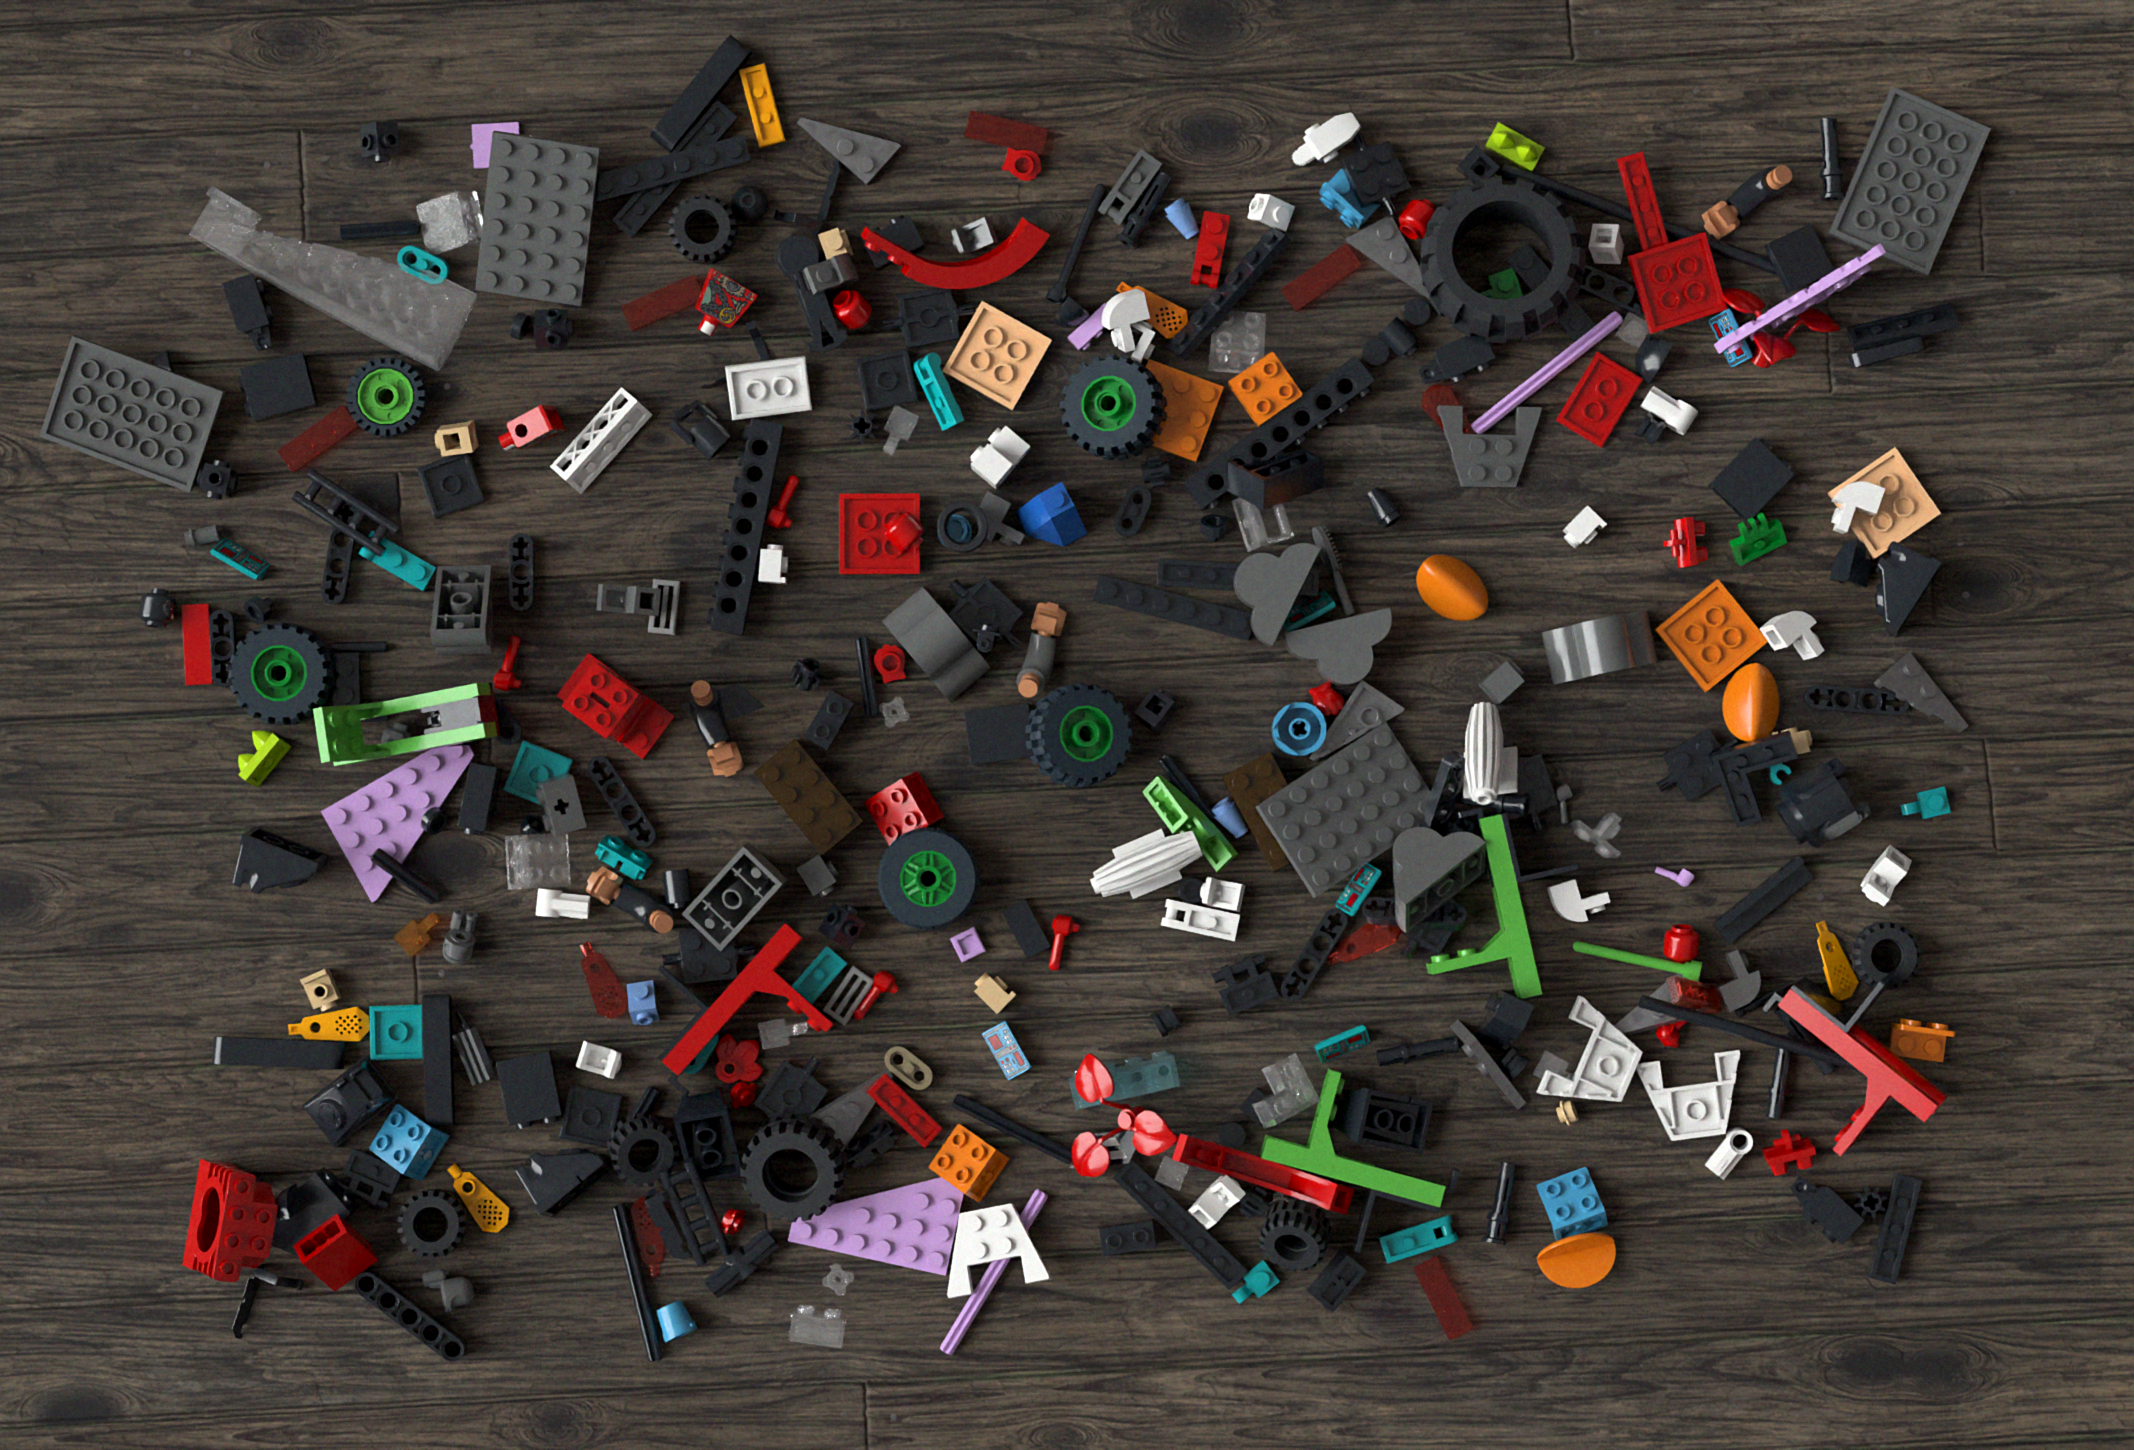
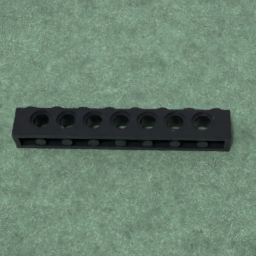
M1355 355L1302 394V397L1271 417L1183 483L1184 488L1201 510L1207 507L1211 511L1222 502L1220 497L1228 492V462L1239 460L1243 464L1252 463V458L1256 457L1252 455L1251 448L1256 444H1261L1266 449V455L1261 458V462L1274 460L1275 454L1286 453L1284 449L1291 444L1297 447L1309 437L1306 433L1311 429L1315 428L1318 431L1330 422L1328 417L1334 412L1340 415L1352 406L1349 401L1354 397L1358 396L1361 399L1373 390L1371 385L1375 380ZM1340 381H1348L1351 384L1352 391L1349 394H1342L1338 391L1337 384ZM1327 397L1331 403L1330 408L1320 410L1316 406L1317 398ZM1303 412L1308 415L1309 423L1306 426H1299L1295 423L1294 416L1297 413ZM1278 428L1284 429L1288 434L1287 440L1277 442L1273 438V431ZM1213 476H1218L1223 480V487L1219 490H1213L1209 487L1208 480Z
M751 418L750 425H745L743 440H747L745 451H740L738 466L742 467L740 477H735L733 492L737 493L735 503H730L727 518L732 520L730 530L725 529L722 545H726L725 556L720 555L717 571L721 572L720 581L714 583L712 597L716 598L714 608H709L707 624H711L710 629L712 631L744 637L766 525V514L769 510L785 429L783 424ZM757 442H765L768 449L764 455L754 454L753 447ZM752 468H760L762 470V478L757 482H752L748 479V473ZM748 494L757 496V504L752 508H746L743 505V499ZM743 520H748L752 523V530L748 534H740L738 532V524ZM739 546L745 547L747 550V556L741 561L735 560L732 555L733 550ZM731 573H739L741 575L742 581L739 586L731 587L728 585L727 579ZM727 599H734L737 604L736 610L729 614L725 613L722 609L723 602Z

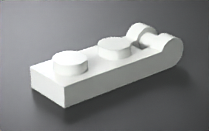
M1166 899L1165 907H1167L1165 918L1162 917V926L1235 941L1240 915ZM1178 910L1186 911L1184 922L1176 920Z

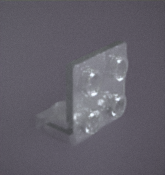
M211 185L206 193L211 199L192 228L190 236L229 260L236 262L263 217Z
M455 191L416 206L427 251L439 255L462 246H480L483 218L476 191Z
M1230 310L1211 332L1208 371L1241 373L1264 357L1266 314Z
M552 833L505 836L508 890L570 886L567 833L558 836Z
M799 1304V1307L793 1308L790 1314L792 1320L788 1341L842 1349L847 1315H841L842 1310L826 1308L824 1312L815 1311V1306Z

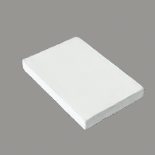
M805 356L725 366L732 420L812 410Z

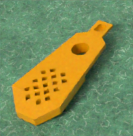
M1825 921L1816 923V927L1820 934L1817 942L1824 963V973L1830 994L1838 1001H1842L1853 995L1859 981L1835 934L1828 931ZM1826 944H1828L1830 951L1826 949Z
M357 1006L305 1017L299 1024H288L289 1035L302 1034L305 1039L359 1042L370 1031V1016ZM314 1022L319 1023L321 1027L317 1033L313 1032L311 1028Z
M455 1163L447 1169L455 1179L453 1187L482 1231L498 1233L508 1224L510 1207L471 1172H462ZM465 1182H470L473 1185L471 1192H466L463 1189Z

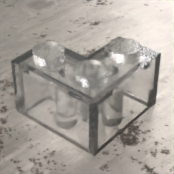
M1296 1053L1282 1057L1262 1068L1273 1093L1252 1104L1265 1129L1283 1122L1320 1101Z

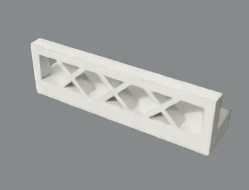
M621 387L550 467L582 494L652 414ZM626 398L628 402L621 409L617 410V406ZM608 420V424L599 430L600 425ZM587 440H590V444L581 450L582 445ZM572 460V464L563 472L561 468L567 461Z

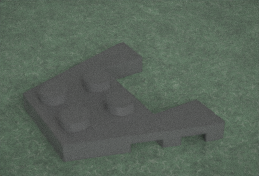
M1437 406V412L1444 427L1443 431L1450 446L1451 457L1461 487H1516L1542 407H1516L1515 435L1463 434V406Z

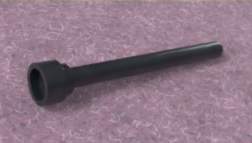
M1104 184L1096 185L1057 284H1053V287L1048 289L1045 298L1050 302L1062 306L1069 297L1067 285L1106 191Z

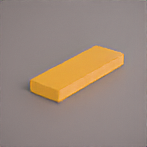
M765 63L739 70L759 148L786 142Z

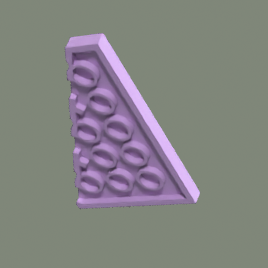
M1881 243L1876 245L1862 257H1856L1821 278L1820 281L1810 286L1809 289L1801 290L1768 310V312L1758 317L1756 321L1752 320L1723 337L1714 344L1719 354L1727 349L1732 353L1744 346L1742 341L1748 337L1753 341L1755 332H1765L1764 328L1772 325L1774 329L1785 323L1792 316L1803 313L1815 303L1818 304L1829 298L1836 291L1840 292L1847 288L1854 281L1861 278L1862 275L1870 271L1869 265L1886 253Z
M470 745L430 749L321 811L372 903L379 899L388 883L393 879L390 874L371 861L372 854L375 850L381 848L403 864L412 851L413 846L425 831L421 827V819L425 812L432 807L441 808L465 769L476 756Z
M942 1177L832 1204L820 1216H815L814 1214L811 1220L804 1222L801 1217H798L796 1222H792L788 1241L946 1276L964 1193Z

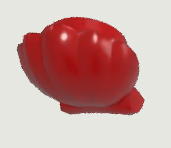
M1009 147L1002 170L1010 171L1020 180L1030 181L1041 171V160L1033 151H1016Z
M885 644L882 649H878L874 655V663L883 677V683L886 684L894 680L905 679L906 676L903 671L905 656L903 651L895 645L890 646L888 644Z
M1326 682L1308 691L1313 697L1314 706L1326 716L1330 714L1337 715L1339 710L1343 709L1345 701L1340 693L1331 688L1330 682Z

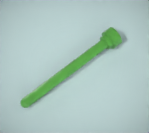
M1580 941L1573 944V949L1576 952L1682 974L1684 978H1688L1687 981L1699 982L1702 962L1692 960L1683 964Z

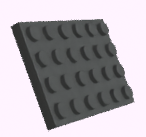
M1892 86L1828 235L1866 251H1870L1881 243L1886 251L1881 256L1882 258L1921 275L1928 276L1991 128Z
M493 131L475 290L576 306L583 304L601 147Z
M73 335L39 437L187 492H192L226 391Z
M1385 721L1255 808L1307 889L1315 898L1392 847L1396 838L1402 832L1410 828L1419 827L1431 791ZM1439 808L1435 815H1437L1442 808Z

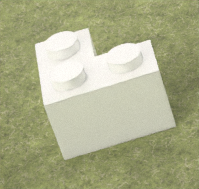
M1007 426L1002 430L997 428L988 439L991 444H987L985 448L980 445L970 457L972 470L995 489L1001 485L1031 449L1030 445Z

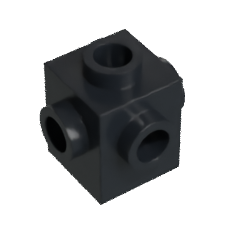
M375 121L360 126V145L363 158H372L374 163H385L390 161V157L400 155L398 123Z
M568 309L535 310L533 327L536 347H568L569 336H574V321L569 320Z
M214 460L213 464L205 463L204 469L200 468L197 484H200V490L206 492V497L222 500V496L231 497L232 492L236 491L238 484L237 471L229 468L230 463ZM218 474L220 477L219 482L213 484L214 475Z
M833 903L817 931L850 950L865 926L866 921L859 918L858 914L860 912L850 905L846 904L843 908Z

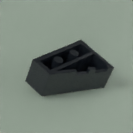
M1308 450L1275 454L1274 460L1262 462L1260 457L1252 458V463L1238 465L1237 461L1228 462L1227 491L1261 510L1271 509L1272 506L1283 502H1290L1294 498L1309 495L1313 491L1323 488L1324 458Z
M1497 990L1496 994L1491 993L1485 1005L1488 1012L1476 1039L1505 1052L1508 1045L1511 1046L1513 1043L1511 1038L1517 1039L1524 1031L1534 1005Z

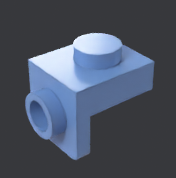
M654 981L627 984L629 1013L633 1024L649 1025L652 1022L659 1021Z

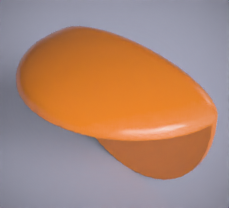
M1443 554L1432 555L1422 563L1417 572V588L1424 602L1433 611L1445 618L1456 621L1474 620L1486 612L1488 607L1486 588L1480 577L1467 564L1455 557Z
M1752 663L1740 668L1729 680L1723 696V717L1728 729L1734 736L1747 742L1768 737L1772 733L1779 715L1780 701L1777 684L1771 672L1764 665Z
M1598 1232L1581 1233L1565 1237L1545 1247L1538 1254L1537 1262L1544 1275L1560 1286L1567 1288L1589 1287L1601 1281L1613 1267L1616 1256L1614 1239L1608 1234Z

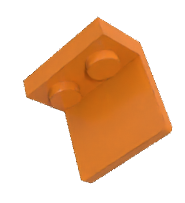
M1270 352L1228 381L1229 387L1257 427L1302 397V392L1274 352Z
M1901 1018L1900 1024L1892 1023L1889 1049L1900 1057L1943 1062L1946 1036L1955 1037L1954 1031H1948V1025L1927 1022L1926 1027H1921V1021Z
M957 1124L930 1163L929 1169L980 1203L1010 1158L990 1146L961 1124Z

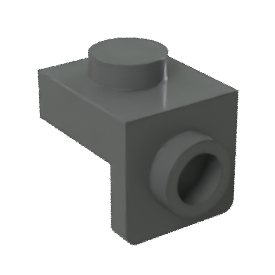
M989 217L981 218L964 227L951 230L953 245L961 255L975 253L998 242Z

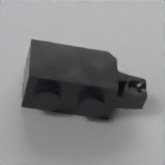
M251 273L222 283L236 328L250 336L258 352L274 347L270 328L274 327L272 319H275L271 304H266L263 294H266L267 291L262 278L257 279V276Z
M1472 333L1471 337L1465 336L1438 348L1434 360L1420 368L1418 372L1424 385L1444 380V383L1451 380L1452 384L1467 378L1466 373L1475 369L1479 373L1492 367L1490 362L1495 359V355L1489 342H1486V337Z
M1799 1176L1789 1187L1800 1201L1799 1206L1804 1210L1801 1215L1812 1225L1817 1222L1823 1228L1821 1231L1822 1235L1831 1243H1834L1836 1240L1843 1244L1864 1222L1850 1206L1825 1185L1815 1187Z

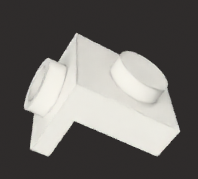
M1256 194L1250 203L1247 218L1252 221H1260L1279 231L1286 232L1295 206L1271 195Z
M1145 321L1130 324L1131 330L1142 335L1135 348L1136 350H1134L1131 356L1132 360L1139 363L1142 362L1143 358L1148 360L1155 345L1151 344L1155 336V332L1151 330L1153 326Z
M1207 877L1206 883H1203L1200 892L1202 903L1210 907L1240 912L1245 885Z
M584 1041L576 1067L613 1079L615 1073H618L621 1067V1053L611 1048Z

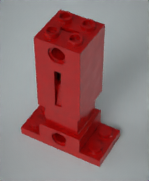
M590 653L585 656L557 694V697L564 701L563 708L605 739L621 743L643 760L675 718L673 714Z

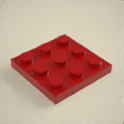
M1705 232L1627 256L1649 333H1655L1727 310Z
M920 493L839 494L840 575L920 574V545L913 551L910 548L905 551H899L885 537V531L887 530L885 524L899 511L902 514L910 512L920 522Z

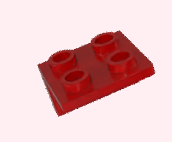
M918 771L898 780L864 802L889 846L901 835L914 829L925 828L944 817Z

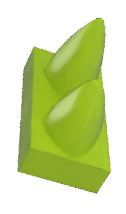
M1499 122L1485 145V148L1531 172L1545 149L1543 146Z
M261 730L252 731L253 742L257 750L256 754H241L238 757L241 771L238 775L257 788L292 747L277 735Z

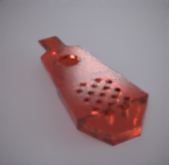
M1432 385L1422 392L1421 408L1443 430L1444 427L1440 416H1438L1437 406L1440 403L1443 406L1445 404L1447 406L1460 405L1450 386ZM1463 412L1464 434H1475Z
M1366 923L1338 944L1337 951L1327 957L1330 966L1341 960L1349 963L1369 953L1377 952L1395 944L1403 930L1399 926H1377ZM1355 945L1356 950L1350 954V948Z
M589 941L580 945L579 948L584 956L581 965L598 1015L614 1019L624 1014L628 1005V995L602 955L593 952ZM592 963L599 964V972H591L590 966Z
M641 1196L630 1208L642 1262L648 1264L649 1277L660 1276L659 1263L664 1259V1242L659 1234L662 1229L660 1226L652 1228L654 1223L651 1217H648L649 1213L644 1202L646 1196ZM648 1245L656 1247L657 1251L655 1254L650 1255L647 1252Z

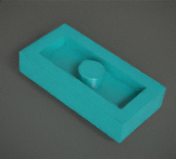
M826 946L792 987L813 1004L847 965V962Z

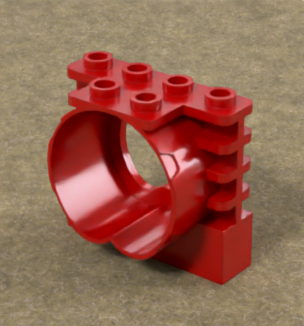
M200 1159L182 1265L203 1273L216 1281L237 1282L240 1278L241 1267L256 1269L264 1262L265 1258H269L278 1210L270 1184L256 1181L255 1175L239 1169L226 1161Z

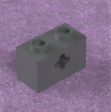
M1506 661L1500 664L1478 686L1496 705L1501 703L1524 682L1521 677L1524 673L1514 662L1509 664Z
M566 773L537 782L539 789L535 790L539 805H544L546 815H543L542 818L546 831L550 830L553 835L558 836L587 827L573 775ZM558 799L565 803L561 806L562 811L554 808V806L558 805Z

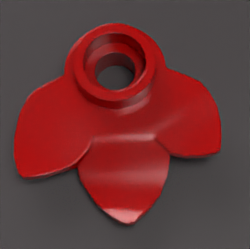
M730 1034L723 1036L716 1048V1055L719 1060L715 1068L717 1078L727 1084L738 1080L744 1082L756 1080L763 1073L762 1067L755 1063L759 1053L758 1041L745 1040L737 1044ZM731 1065L734 1068V1072L727 1074L724 1067Z

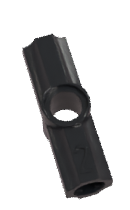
M765 1228L745 1246H740L724 1260L725 1263L703 1282L719 1298L739 1280H744L760 1266L759 1263L775 1251L780 1244Z

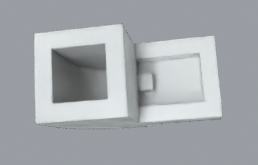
M1133 289L1117 294L1104 307L1102 326L1109 330L1114 329V331H1111L1112 341L1115 347L1118 346L1124 352L1136 350L1130 324L1150 318L1144 292Z
M1861 481L1841 488L1831 501L1841 505V508L1837 507L1831 520V523L1835 524L1833 531L1841 534L1846 533L1855 510L1871 516L1877 514L1885 488Z
M1792 611L1775 616L1760 628V631L1774 651L1793 644L1803 660L1817 657L1824 651L1818 636L1810 630L1817 622L1805 612Z
M1889 845L1863 879L1860 885L1863 887L1862 891L1871 901L1878 902L1884 907L1890 900L1894 887L1908 872L1912 860Z
M1575 879L1547 887L1551 903L1556 912L1570 921H1588L1585 910L1589 909L1590 914L1604 910V904L1610 903L1608 892H1602L1581 899Z
M1227 1175L1224 1177L1220 1176L1187 1212L1207 1230L1216 1224L1225 1212L1240 1201L1246 1193L1234 1179L1229 1178Z

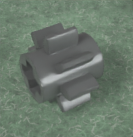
M395 722L393 727L386 726L381 743L411 738L413 733L407 732L409 726Z

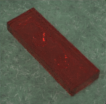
M970 110L964 138L1005 148L1010 147L1017 151L1030 150L1038 156H1042L1048 129Z
M1345 243L1280 291L1295 312H1297L1359 268L1361 263Z
M693 274L622 305L621 309L633 332L697 304L701 288Z
M341 405L277 450V452L291 472L295 473L358 429L359 426L346 407Z
M1674 975L1666 979L1673 1004L1711 1014L1722 1011L1715 986Z
M1437 1256L1413 1267L1449 1341L1474 1329Z

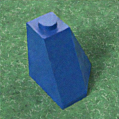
M1062 482L1038 494L1015 512L1028 537L1065 547L1087 535L1076 507Z

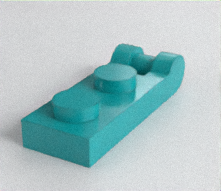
M932 352L914 363V371L942 431L964 421V418L950 390V385L940 368L941 358L937 353Z
M371 531L369 537L371 538L375 532ZM386 538L380 543L387 548L382 557L374 554V552L366 547L361 548L358 554L422 591H425L437 571L436 567Z
M1447 1214L1379 1237L1387 1264L1458 1241L1457 1233L1453 1232L1451 1227L1453 1222L1451 1215ZM1440 1227L1443 1236L1436 1238L1433 1229Z

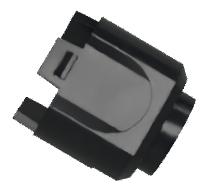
M1837 757L1825 764L1822 762L1780 790L1779 797L1781 803L1776 805L1775 808L1798 845L1807 841L1810 846L1819 848L1861 823L1860 821L1872 814L1866 801L1856 807L1853 806L1849 798L1855 792L1845 776L1840 779L1835 778L1846 770Z

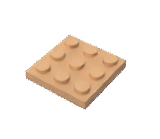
M981 301L946 363L943 372L1013 411L1052 340Z
M1896 447L1828 492L1830 498L1833 499L1834 495L1841 488L1860 481L1885 488L1877 514L1871 516L1855 510L1850 523V527L1859 540L1865 544L1872 559L1887 551L1892 541L1900 542L1941 514ZM1834 503L1838 508H1841L1840 504Z

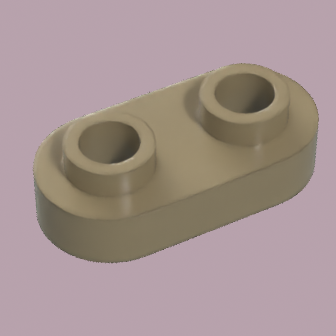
M894 1046L887 1051L884 1058L886 1067L911 1088L922 1090L931 1084L933 1079L931 1068L913 1053L902 1046ZM896 1054L902 1055V1064L894 1063L893 1057ZM922 1071L925 1075L924 1079L917 1081L914 1077L915 1072Z

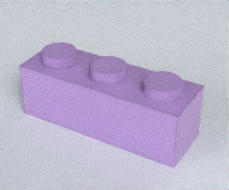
M1105 303L1068 336V340L1078 351L1087 349L1091 345L1090 341L1093 338L1097 339L1103 334L1102 330L1105 327L1102 326V313L1106 305Z

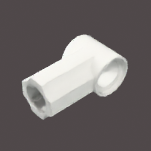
M1654 386L1641 404L1642 408L1662 419L1667 424V427L1681 435H1685L1698 414V411L1684 401L1673 399Z
M538 888L535 915L588 919L591 896Z
M1741 1127L1730 1129L1725 1140L1705 1163V1166L1724 1180L1742 1156L1751 1150L1753 1146L1752 1136ZM1738 1134H1743L1746 1137V1142L1741 1147L1733 1146V1138Z

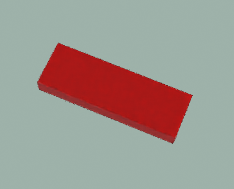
M210 604L181 605L186 686L214 684L211 673L209 635Z
M883 1073L866 1092L923 1148L943 1129L886 1073Z

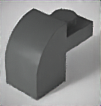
M850 253L833 256L829 260L804 269L813 295L826 290L833 292L851 286L860 279Z
M987 491L979 506L987 517L989 529L986 540L992 543L996 534L1001 536L999 541L1012 548L1015 544L1021 546L1025 535L1003 524L1011 508V503Z
M599 584L596 611L638 616H659L661 589Z
M1737 949L1724 953L1735 978L1715 986L1727 1012L1749 1004L1758 994L1761 985L1759 970L1747 972L1746 968L1750 967L1745 954L1743 952L1739 953Z

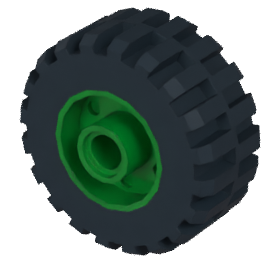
M1107 354L1104 359L1096 356L1092 358L1091 364L1088 365L1085 362L1078 367L1081 371L1077 375L1072 373L1068 378L1071 384L1069 388L1064 386L1062 395L1065 396V401L1060 402V410L1064 412L1061 419L1063 425L1068 428L1067 433L1087 452L1096 457H1102L1105 460L1113 461L1114 458H1118L1122 461L1129 459L1131 454L1135 457L1142 454L1141 449L1144 446L1150 448L1155 443L1151 439L1155 434L1160 436L1163 430L1160 427L1161 421H1166L1167 413L1164 411V407L1167 406V399L1162 394L1164 389L1161 383L1156 380V377L1145 366L1124 355L1118 357L1115 354Z
M275 622V624H265L260 626V629L249 632L246 635L247 638L238 643L236 646L238 650L235 655L231 656L230 660L233 663L232 670H229V678L232 679L230 688L232 694H235L238 698L236 700L240 707L245 708L247 713L253 718L269 724L291 726L312 719L314 715L313 709L324 707V703L329 701L332 696L330 692L335 683V666L331 659L332 653L330 649L324 645V641L319 636L295 624ZM282 668H285L286 677L280 680L279 672Z
M1087 683L1066 685L1048 692L1046 697L1040 698L1036 703L1037 709L1030 712L1028 719L1032 720L1031 725L1026 726L1025 734H1030V741H1026L1027 749H1032L1034 753L1030 758L1033 764L1039 763L1041 766L1038 771L1044 776L1050 775L1052 782L1057 784L1064 783L1067 787L1099 784L1106 781V778L1113 777L1118 773L1117 768L1124 766L1128 760L1125 757V753L1131 752L1133 744L1128 743L1129 737H1134L1133 729H1128L1127 722L1132 720L1129 713H1123L1122 709L1125 705L1122 701H1115L1113 699L1115 694L1110 690L1103 691L1101 686L1096 684L1087 685Z

